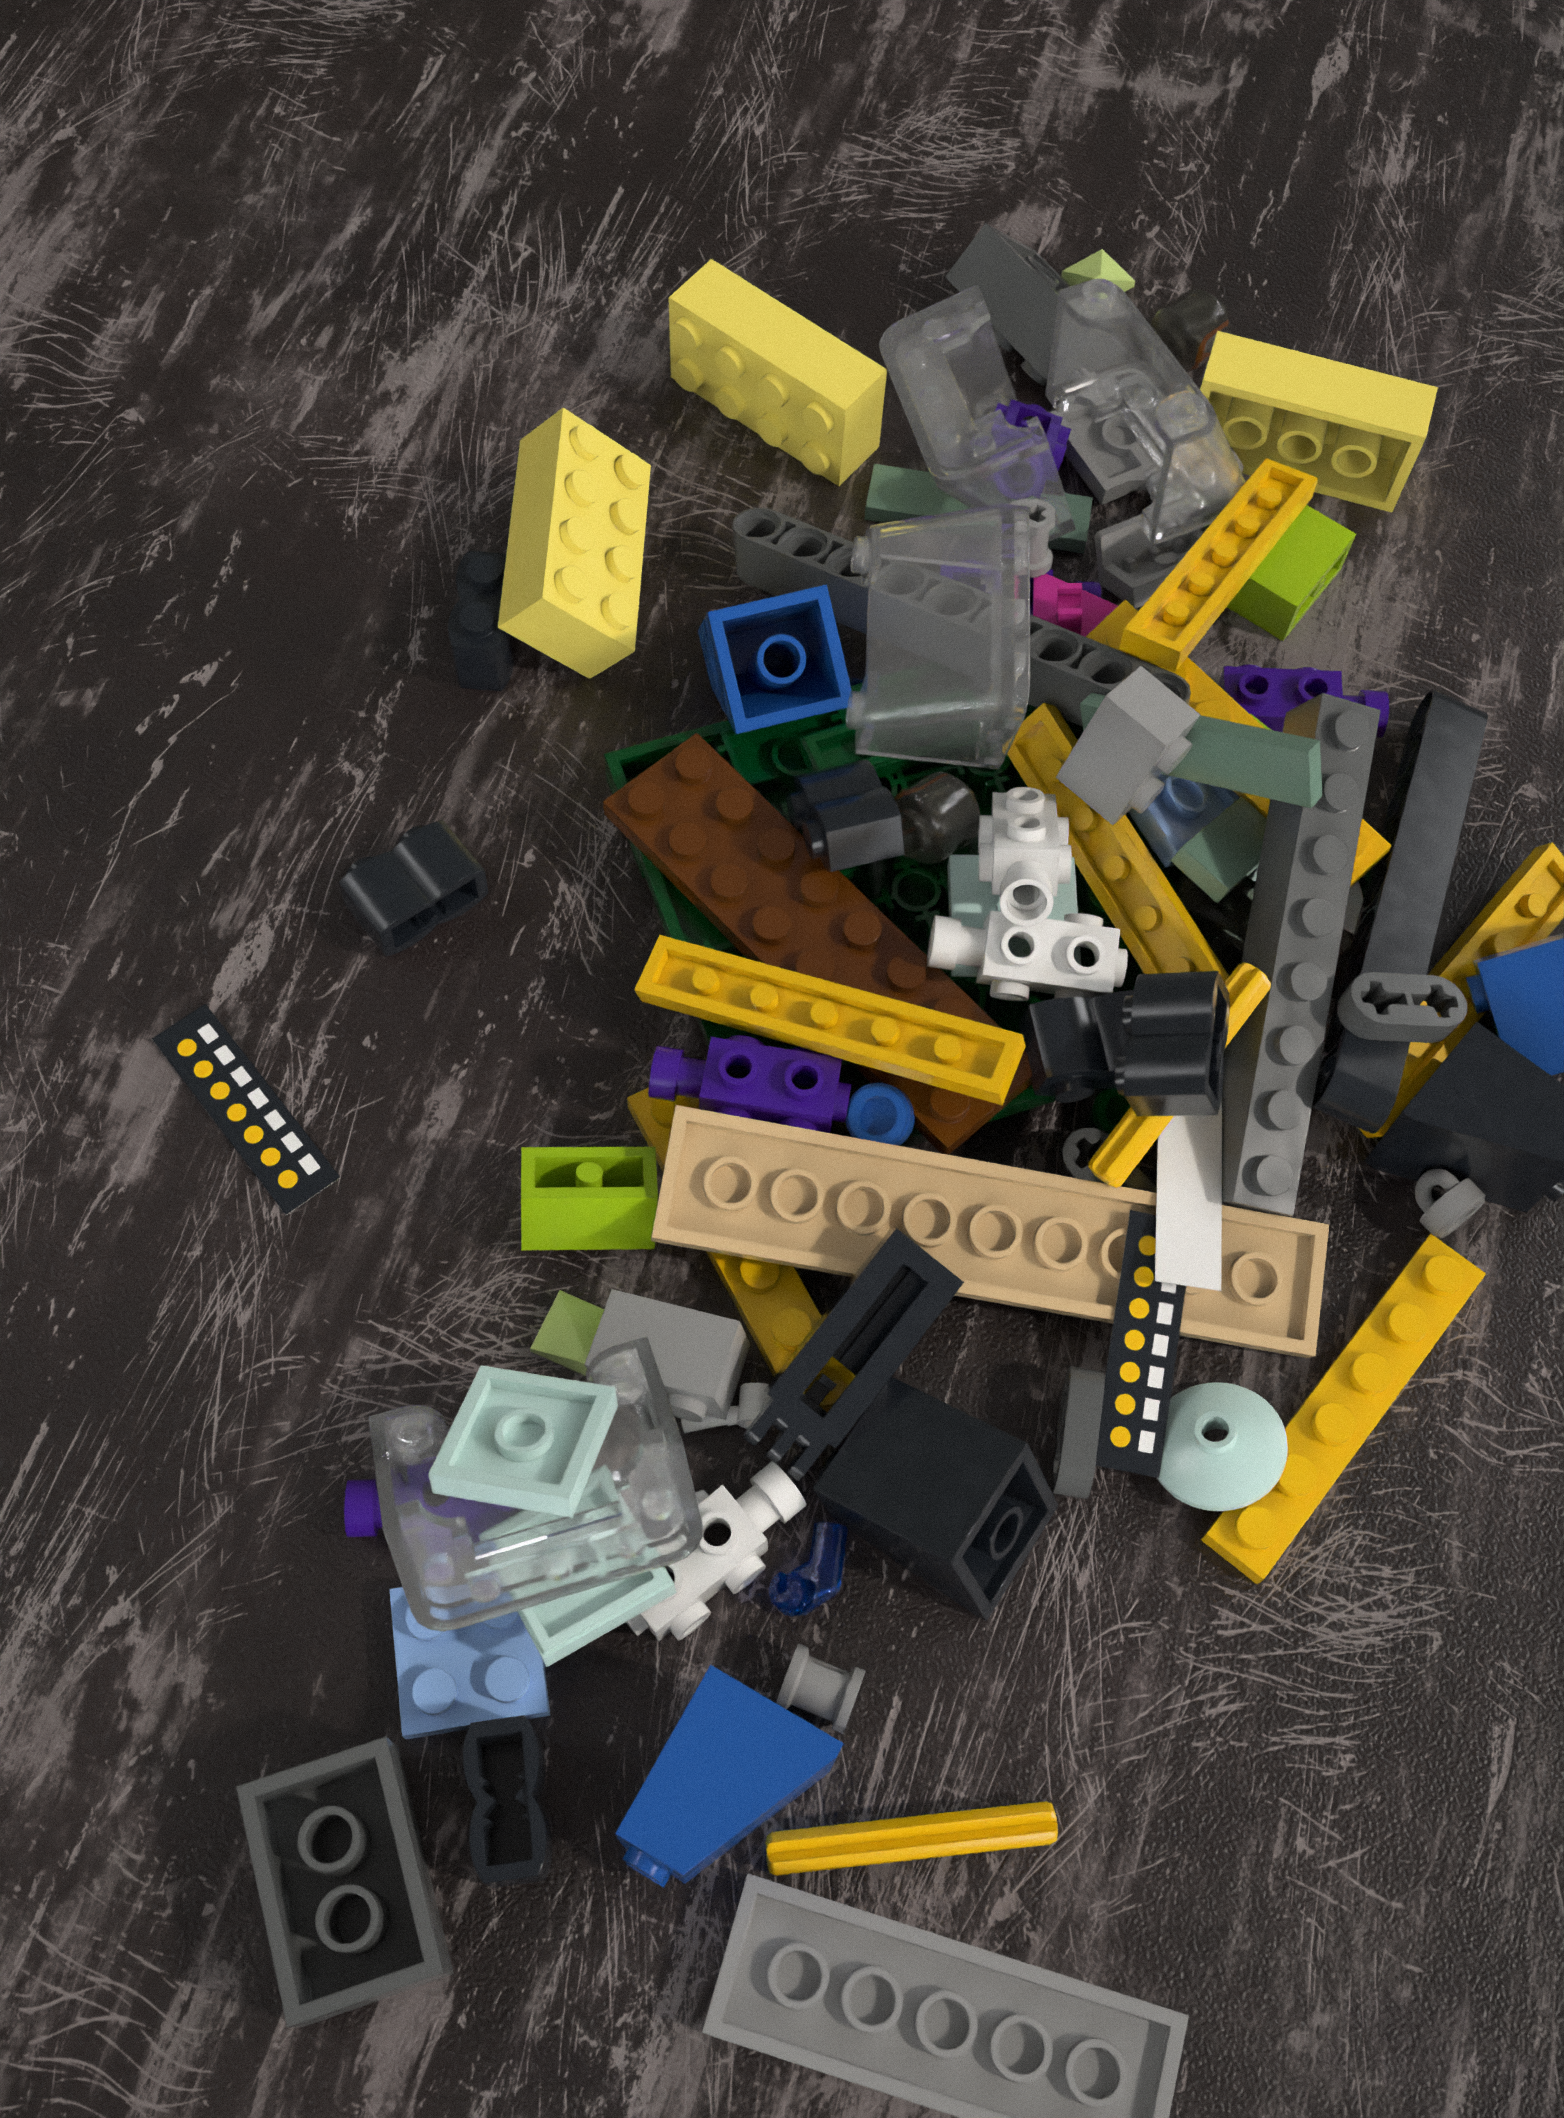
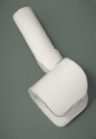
M746 1383L741 1385L739 1406H730L726 1420L708 1415L704 1416L702 1422L681 1419L684 1433L723 1425H739L748 1429L771 1399L764 1391L769 1384Z

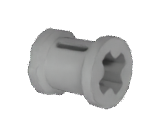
M1019 499L1013 501L1005 507L1004 524L1008 528L1007 546L1003 548L1001 553V566L1008 574L1016 577H1039L1046 574L1052 566L1053 555L1048 548L1049 531L1055 527V508L1048 502L1040 499Z
M798 1644L776 1704L785 1709L792 1705L832 1721V1729L843 1734L866 1670L855 1667L848 1672L809 1656V1648Z

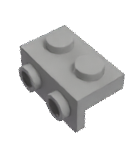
M1186 496L1098 531L1095 534V547L1100 585L1124 601L1126 599L1134 608L1142 607L1204 533L1199 529L1197 500Z

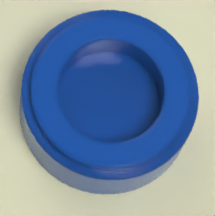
M871 1083L861 1087L852 1095L848 1102L845 1121L847 1129L853 1138L899 1146L911 1134L915 1116L913 1105L904 1092L889 1084Z

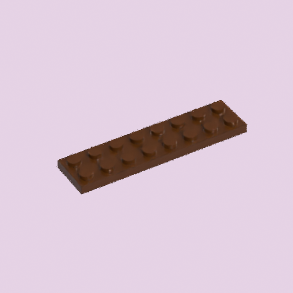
M698 733L691 736L603 801L604 815L747 959L1001 1028L940 968L928 967L927 955L839 870L829 872L824 867L820 858L811 859L806 849L804 836L798 830H795V827ZM1025 1051L1022 1054L1003 1106L850 1062L870 1083L889 1084L904 1092L913 1105L914 1127L941 1154L946 1155L953 1152L1032 1084V1072L1027 1052Z

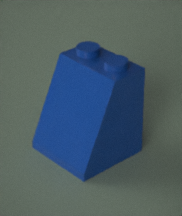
M827 584L707 612L698 629L711 688L736 735L855 706Z
M1564 933L1474 960L1473 964L1477 975L1466 977V983L1476 1014L1488 1011L1494 1034L1549 1075L1563 1073Z
M710 1665L615 1833L621 1845L628 1848L622 1860L626 1862L625 1864L663 1888L671 1875L686 1884L830 1772L844 1743Z

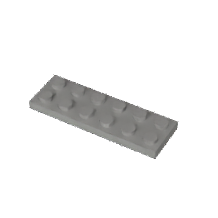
M747 1873L702 2033L959 2118H1169L1189 2015Z

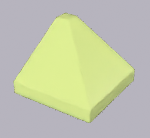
M1103 249L1062 271L1061 275L1094 309L1128 291L1135 285V280Z
M560 1290L530 1351L592 1378L584 1364L604 1309Z

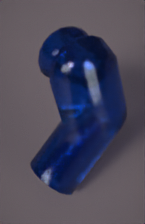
M829 1522L814 1523L809 1560L787 1574L780 1571L772 1578L768 1588L769 1598L782 1614L791 1617L807 1615L836 1596L840 1591L848 1533L846 1526Z

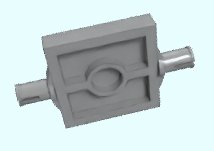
M1078 364L1077 369L1075 366L1070 368L1065 374L1064 380L1070 385L1078 398L1073 403L1049 413L1063 417L1061 425L1071 428L1066 443L1065 455L1100 504H1106L1134 491L1141 490L1148 491L1159 507L1181 499L1182 497L1176 492L1167 478L1190 469L1196 462L1199 451L1144 378L1140 375L1121 384L1100 386L1094 382L1083 364Z

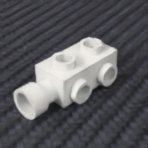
M1017 787L1009 790L1007 793L993 792L992 815L979 816L978 880L979 882H991L992 895H1000V908L1003 915L1010 922L1020 926H1032L1045 920L1052 911L1054 904L1053 896L1057 897L1058 884H1070L1072 853L1071 845H1068L1069 819L1068 817H1057L1055 794H1044L1042 791L1031 787Z
M1000 908V912L992 910L989 912L984 920L983 929L961 926V919L935 915L930 932L927 966L954 970L956 964L978 967L976 983L991 985L990 996L1002 1000L1027 1001L1029 991L1055 994L1054 999L1065 997L1094 998L1113 993V987L1122 986L1126 974L1128 955L1126 949L1118 948L1120 929L1103 927V919L1098 916L1070 913L1064 915V921L1046 918L1036 925L1020 926L1010 922L1003 915ZM1014 937L1027 940L1030 945L1029 956L1024 958L1014 956L1008 947L1009 939ZM1075 947L1090 948L1095 956L1094 965L1091 967L1079 965L1074 959Z
M771 1461L750 1479L753 1486L736 1500L723 1485L711 1495H708L705 1490L696 1492L674 1511L672 1518L676 1523L656 1540H653L649 1534L646 1535L665 1569L674 1574L676 1593L626 1622L637 1637L649 1628L658 1641L670 1632L678 1641L685 1638L710 1616L711 1611L704 1603L726 1585L733 1594L740 1592L764 1571L766 1565L760 1557L768 1551V1539L764 1536L763 1532L777 1520L786 1523L807 1505L798 1488L777 1464ZM721 1523L730 1529L731 1536L724 1545L712 1546L704 1540V1533L712 1524Z

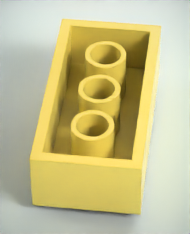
M713 259L708 261L669 297L671 378L676 380L683 389L701 396L716 406L726 417L736 419L759 434L769 445L779 447L802 462L809 471L822 475L837 486H840L879 448L887 376L886 368Z
M1217 331L1186 435L1199 451L1197 460L1215 448L1223 446L1232 447L1243 463V474L1252 475L1267 458L1317 477L1315 493L1392 513L1426 439L1438 387Z
M565 408L560 409L520 440L498 628L591 679L635 652L651 465Z

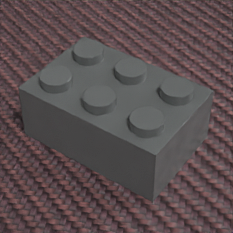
M387 1737L380 1738L236 1786L287 2028L305 2027L454 1974L400 1750L396 1744Z

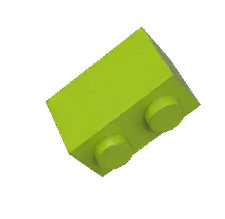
M1306 505L1228 604L1227 608L1284 641L1339 573L1356 533Z
M521 1147V1251L655 1249V1242L651 1241L658 1204L655 1147Z

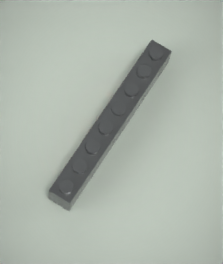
M1325 693L1291 709L1285 715L1283 733L1320 740L1322 797L1312 808L1270 799L1241 963L1245 962L1260 969L1267 975L1271 987L1226 1046L1224 1055L1222 1091V1205L1280 1216L1294 1215L1381 711Z

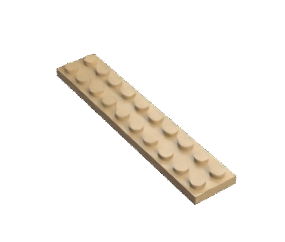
M676 1105L651 1241L853 1277L890 1228H897L964 1282L955 1296L1113 1324L1130 1210L1156 1215L1157 1193L1121 1186L1114 1188L1100 1182ZM1222 1205L1221 1291L1186 1286L1179 1336L1302 1358L1316 1356L1329 1224Z

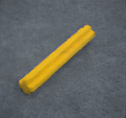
M1245 962L1239 964L1224 983L1229 992L1230 999L1226 1046L1271 987V983L1265 973ZM1130 1107L1089 1161V1169L1107 1185L1114 1188L1122 1186L1174 1116H1136Z
M1045 1801L775 1831L768 1834L765 1841L767 1866L771 1874L785 1875L1050 1845L1057 1841L1058 1824L1052 1803Z

